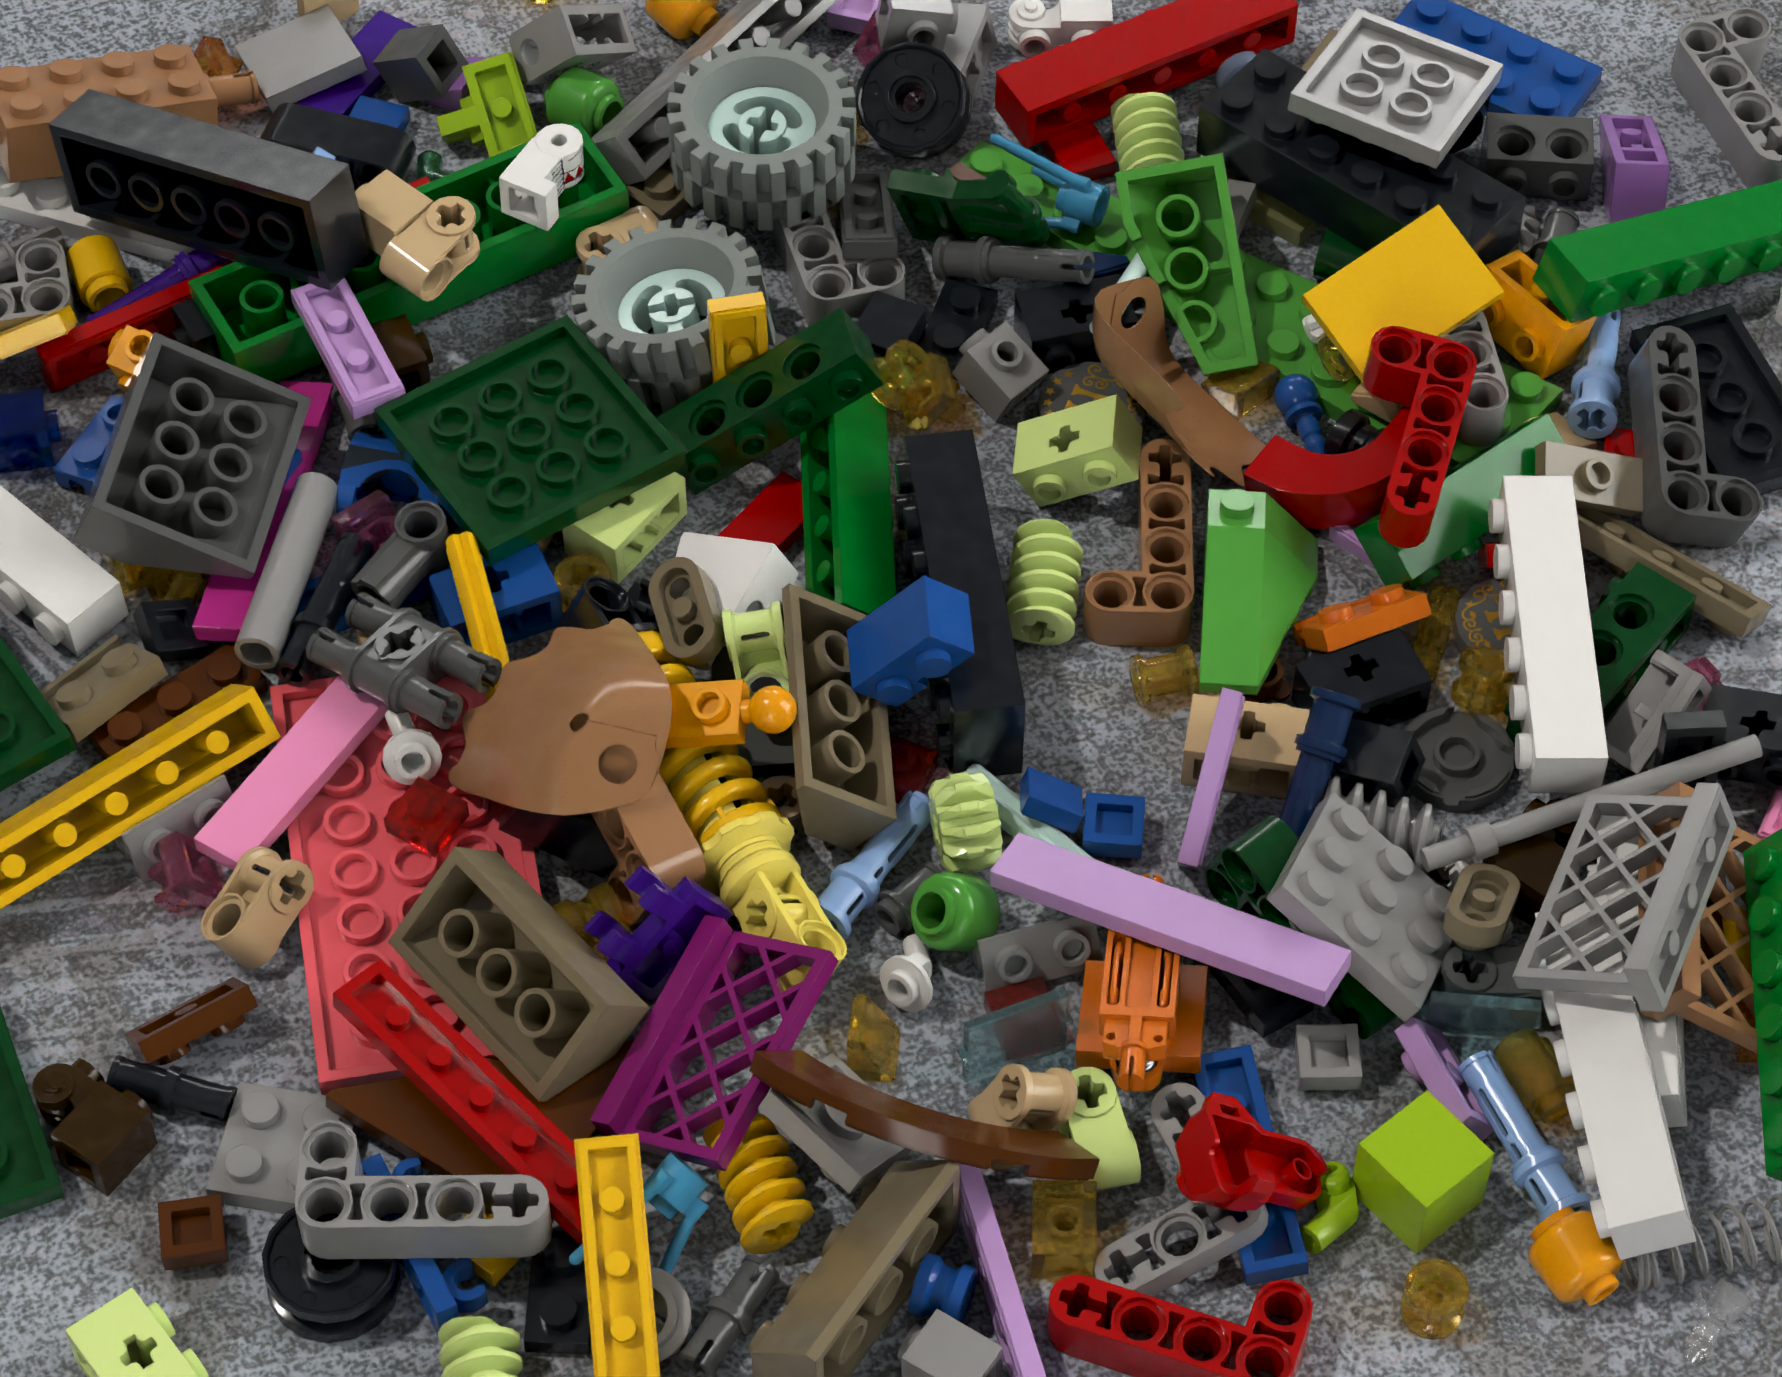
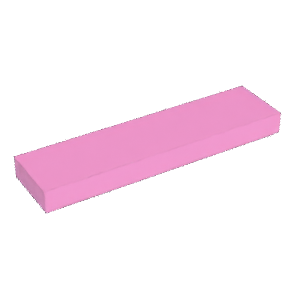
M339 674L194 837L196 850L234 871L239 859L247 850L257 846L270 848L384 718V714L388 711L384 702L365 692L356 693L348 689L342 676Z

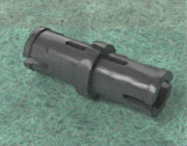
M751 1254L746 1255L742 1260V1265L721 1296H713L705 1306L704 1314L706 1318L684 1349L677 1355L679 1364L684 1370L689 1372L701 1353H707L700 1362V1367L694 1377H714L715 1371L736 1339H744L752 1329L754 1322L751 1317L772 1287L780 1280L778 1271L773 1265L768 1263L755 1283L751 1282L763 1258Z

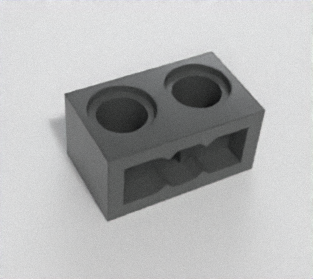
M1487 112L1481 144V172L1524 195L1526 198L1587 201L1594 169L1593 118Z

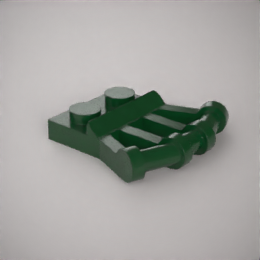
M916 168L912 172L892 169L886 188L912 238L935 242L939 235L950 233L956 235L959 240L978 241L982 236H993L1000 240L1003 245L1046 248L1045 243L1050 237V228L1046 219L1042 216L1038 201L1034 197L1023 195L1017 189L1016 180L1005 170H996L986 179L955 180L949 168H946L943 177L933 171Z

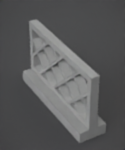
M1697 783L1691 797L1588 794L1512 975L1518 989L1635 996L1641 1011L1665 1012L1737 826L1720 783ZM1601 815L1626 816L1628 819L1602 835L1596 832ZM1667 818H1683L1678 827L1658 838L1649 829ZM1639 834L1648 843L1621 859H1618L1612 849ZM1603 855L1610 865L1581 881L1577 877L1579 868ZM1660 858L1664 862L1662 871L1638 884L1631 873ZM1622 879L1629 890L1600 906L1593 895ZM1584 901L1591 911L1561 927L1557 922L1560 914ZM1642 904L1646 909L1644 917L1619 930L1612 920ZM1603 925L1611 936L1581 952L1574 944V941ZM1563 947L1572 956L1571 959L1553 969L1538 968L1542 959ZM1622 950L1627 955L1621 973L1596 972L1593 968Z

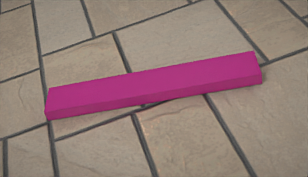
M280 381L279 385L312 398L296 448L300 449L303 461L282 488L253 577L246 579L211 574L192 626L197 639L237 641L297 477L312 471L334 408L331 400V392L335 388L334 383Z

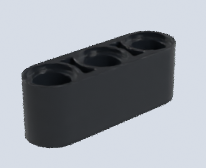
M295 103L279 104L259 137L312 153L317 146L336 157L335 160L349 164L355 191L361 185L372 181L386 169L400 179H403L417 149L413 139L401 129Z

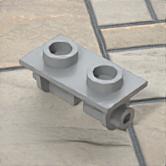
M223 774L114 839L121 854L126 859L131 857L143 883L198 851L196 850L194 837L233 794L226 776Z
M1069 914L1061 918L977 940L978 946L974 947L971 951L976 969H982L986 995L988 997L1085 971L1086 960L1102 961L1096 924Z

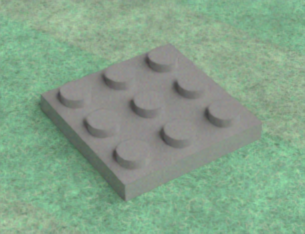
M1357 8L1290 93L1287 110L1306 117L1315 123L1324 124L1357 137L1363 142L1377 145L1405 156L1414 162L1436 169L1500 82L1504 64Z
M1332 791L1317 805L1267 900L1305 934L1351 950V966L1347 972L1403 1022H1406L1421 1009L1453 941L1445 933L1442 926L1451 892L1447 888L1437 885L1412 862L1406 851L1399 846L1393 845L1370 825L1359 809L1348 805Z

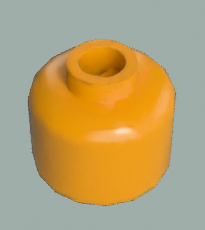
M719 0L645 1L646 14L677 40L687 39L695 33L702 37L717 23L720 17V13L716 11Z
M1571 1207L1562 1208L1544 1219L1531 1232L1530 1237L1534 1242L1528 1252V1259L1558 1301L1572 1303L1584 1299L1589 1306H1592L1604 1300L1620 1285L1615 1275L1620 1271L1625 1259L1620 1260L1611 1237L1599 1238L1592 1211L1582 1210L1574 1212Z

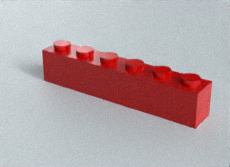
M1177 0L1159 8L1150 9L1131 19L1113 26L1104 27L1095 33L1067 44L1058 45L1049 51L1020 62H1014L1005 68L997 70L995 109L1023 146L1028 148L1111 115V105L1125 95L1146 92L1164 94L1216 73L1222 63L1234 54L1243 51H1252L1259 54L1264 48L1272 51L1294 42L1298 4L1295 0Z

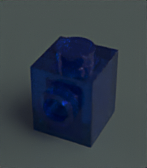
M43 389L0 394V474L16 471L25 472L37 468L55 466L53 443L63 442L62 428L58 409H47Z

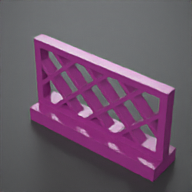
M704 915L590 1121L603 1136L639 1133L640 1152L643 1150L667 1156L672 1152L683 1161L726 1171L758 1112L759 1105L771 1087L752 1075L747 1086L727 1095L723 1080L751 1066L755 1051H788L792 1049L839 961L829 950L733 931L724 918ZM750 954L761 956L764 966L736 980ZM802 965L811 967L803 982L784 991L780 980L781 976ZM770 982L774 997L745 1011L741 997ZM732 1003L736 1017L708 1031L719 1009ZM781 1014L782 1022L776 1033L756 1043L751 1028ZM742 1034L746 1049L717 1063L713 1048ZM703 1054L707 1069L679 1083L691 1060ZM713 1086L717 1101L688 1115L684 1101ZM674 1106L678 1122L657 1133H651L662 1112ZM723 1118L725 1126L714 1147L711 1148L697 1144L694 1133Z

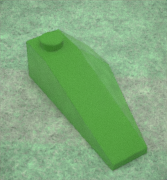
M1223 153L1116 172L1115 177L1124 228L1149 275L1157 281L1162 299L1203 375L1211 376L1259 367Z
M1209 489L1204 537L1198 691L1221 693L1223 687L1247 695H1257L1280 654V646L1289 628H1294L1299 618L1300 608L1305 598L1311 596L1317 585L1318 539L1266 492H1253L1242 489Z

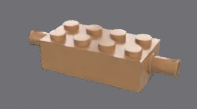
M164 44L153 50L131 53L113 51L102 57L81 60L63 58L45 65L3 67L0 69V163L9 183L63 176L49 123L88 89L218 126L219 107L258 103L259 88L256 75L253 74V70H247L242 73L209 77L206 72L202 71L189 45L179 46L175 44Z

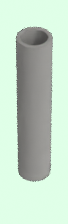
M307 472L298 476L234 646L237 658L252 668L270 669L280 659L291 624L296 615L337 501L338 486L326 475Z

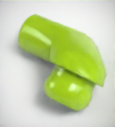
M1325 1162L1329 1171L1320 1177L1322 1191L1316 1199L1318 1213L1300 1227L1304 1247L1314 1254L1322 1252L1353 1226L1358 1219L1359 1206L1356 1185L1352 1181V1177H1350L1348 1167L1341 1162Z

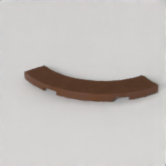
M803 1050L755 1051L749 1070L753 1073V1076L771 1088L809 1109L814 1106L815 1100H818L846 1113L847 1116L844 1123L848 1127L892 1144L947 1161L988 1170L992 1160L1025 1165L1023 1174L1026 1177L1077 1181L1094 1179L1100 1161L1098 1157L1059 1131H1039L997 1126L931 1110L862 1084L823 1064Z

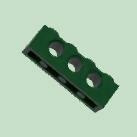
M839 308L656 418L685 451L686 466L675 472L685 477L686 486L697 495L884 385L869 338L842 308Z
M1637 562L1623 579L1616 576L1610 581L1600 598L1599 607L1590 615L1604 727L1616 715L1648 668L1655 651L1659 649L1668 654L1688 631L1697 597L1695 594L1640 562ZM1508 700L1504 709V715L1509 717L1506 733L1512 740L1515 748V737L1517 733H1521L1520 720H1511Z

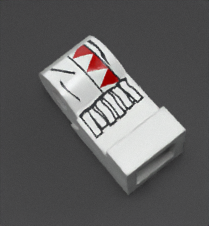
M563 123L552 124L544 127L528 142L499 177L502 213L549 231L559 218L558 197L565 188L576 185L584 175L583 139L578 129Z

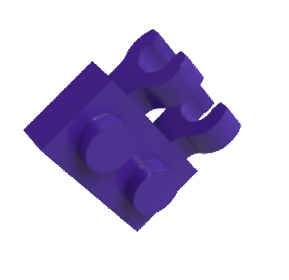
M640 865L624 884L641 896L638 903L651 913L643 923L631 934L613 917L599 910L583 929L600 941L596 947L609 958L606 963L635 993L652 1002L665 987L704 915L724 918L727 921L733 913L722 899L686 876L674 889H671L655 873Z

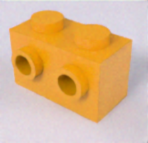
M1520 249L1486 264L1487 269L1504 290L1501 299L1483 310L1492 339L1518 360L1524 369L1538 375L1542 380L1574 364L1597 317L1594 316L1570 323L1532 280L1538 264Z

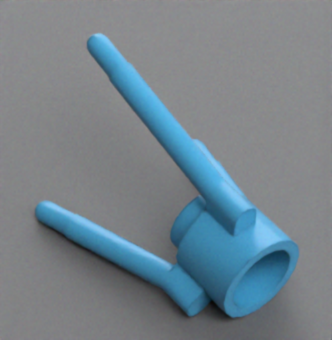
M998 134L990 136L992 144L1033 165L1034 167L1031 169L1032 174L1059 187L1055 206L1057 210L1063 212V217L1043 216L1050 229H1062L1079 234L1083 224L1094 228L1100 225L1110 200L1109 187L1092 182L1088 177L1075 174Z
M672 1152L666 1156L643 1184L645 1205L649 1202L670 1220L678 1211L684 1214L658 1267L670 1274L695 1223L710 1207L699 1197L709 1184ZM583 1243L569 1256V1262L572 1265H578L584 1260Z

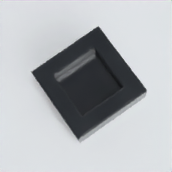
M189 298L173 305L172 311L176 329L169 332L170 338L220 359L215 333L193 299Z
M193 598L140 602L133 613L145 650L159 656L162 662L202 659L210 647L208 640H199L195 636L192 626L198 611Z

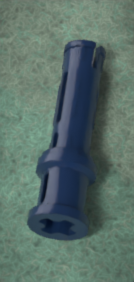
M1312 686L1309 695L1314 701L1304 732L1297 734L1294 741L1297 744L1295 750L1300 751V755L1280 819L1291 828L1298 839L1301 837L1317 805L1323 800L1334 762L1341 763L1342 758L1345 759L1348 750L1343 744L1353 712L1359 711L1363 701L1317 686Z

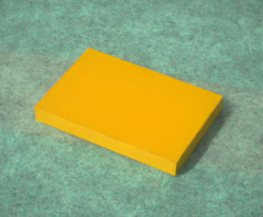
M1438 204L1303 294L1301 301L1363 383V372L1371 339L1380 329L1388 326H1400L1444 337L1501 299L1504 290Z

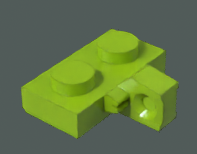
M506 52L462 66L470 96L459 100L462 109L436 117L441 137L446 145L471 139L473 146L486 145L489 158L529 142L538 133L512 52Z

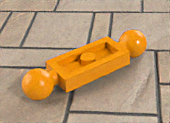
M743 679L669 684L672 699V719L665 749L745 744L747 723H753L757 729L765 733L776 734L783 732L792 725L796 718L797 706L795 699L788 690L775 685L759 689L750 699V688Z

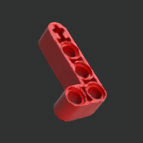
M1400 326L1384 327L1374 334L1363 372V383L1373 396L1411 407L1387 486L1378 529L1381 536L1389 544L1399 548H1412L1423 543L1429 535L1475 375L1477 360L1474 353L1464 344ZM1405 500L1416 503L1415 509L1404 506Z
M1074 1274L1065 1276L1057 1281L1050 1291L1047 1334L1049 1341L1056 1350L1068 1356L1132 1377H1252L1249 1373L1256 1370L1267 1371L1275 1377H1296L1307 1345L1313 1303L1310 1294L1303 1286L1289 1280L1271 1281L1263 1286L1256 1295L1246 1326H1242L1090 1276ZM1075 1313L1080 1314L1079 1317H1074ZM1277 1315L1285 1316L1291 1319L1294 1324L1281 1326L1271 1322L1268 1318ZM1106 1321L1110 1322V1329H1105ZM1140 1330L1150 1334L1151 1338L1138 1341L1127 1337L1125 1333ZM1194 1350H1202L1211 1354L1214 1358L1199 1361L1189 1357L1187 1353Z

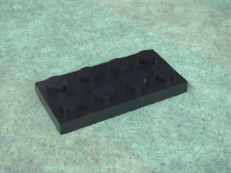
M1731 303L1632 330L1629 346L1635 355L1654 329L1660 326L1671 325L1680 328L1693 340L1697 355L1708 473L1746 479L1755 485L1761 495L1782 489V384Z

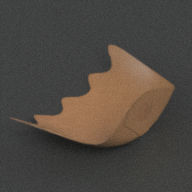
M1142 277L1101 289L1095 297L1092 327L1096 354L1102 365L1207 473L1214 477L1210 471V467H1213L1245 488L1242 466L1250 465L1264 449L1265 445L1203 390L1176 361L1167 342L1164 307L1157 281L1149 277ZM1142 297L1145 301V310L1141 319L1133 327L1125 329L1121 323L1125 307L1132 299Z
M615 618L609 624L595 629L559 627L554 630L550 643L545 649L533 656L507 663L502 668L499 684L493 696L485 704L468 710L463 715L462 727L466 740L465 750L457 765L451 768L448 780L462 791L518 809L551 815H579L634 803L642 799L650 791L659 772L665 752L672 719V699L666 676L637 631L622 618ZM578 714L588 715L590 718L589 721H586L585 726L578 728V731L574 732L570 726L572 719ZM624 745L634 753L636 769L627 781L611 783L600 774L598 767L599 758L602 752L609 746Z

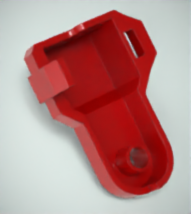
M1216 1092L1206 1097L1201 1109L1189 1118L1175 1144L1180 1163V1170L1176 1174V1182L1183 1195L1192 1202L1230 1211H1253L1260 1208L1266 1202L1293 1209H1303L1320 1196L1322 1191L1320 1177L1329 1171L1321 1155L1309 1143L1299 1138L1264 1130L1236 1097Z

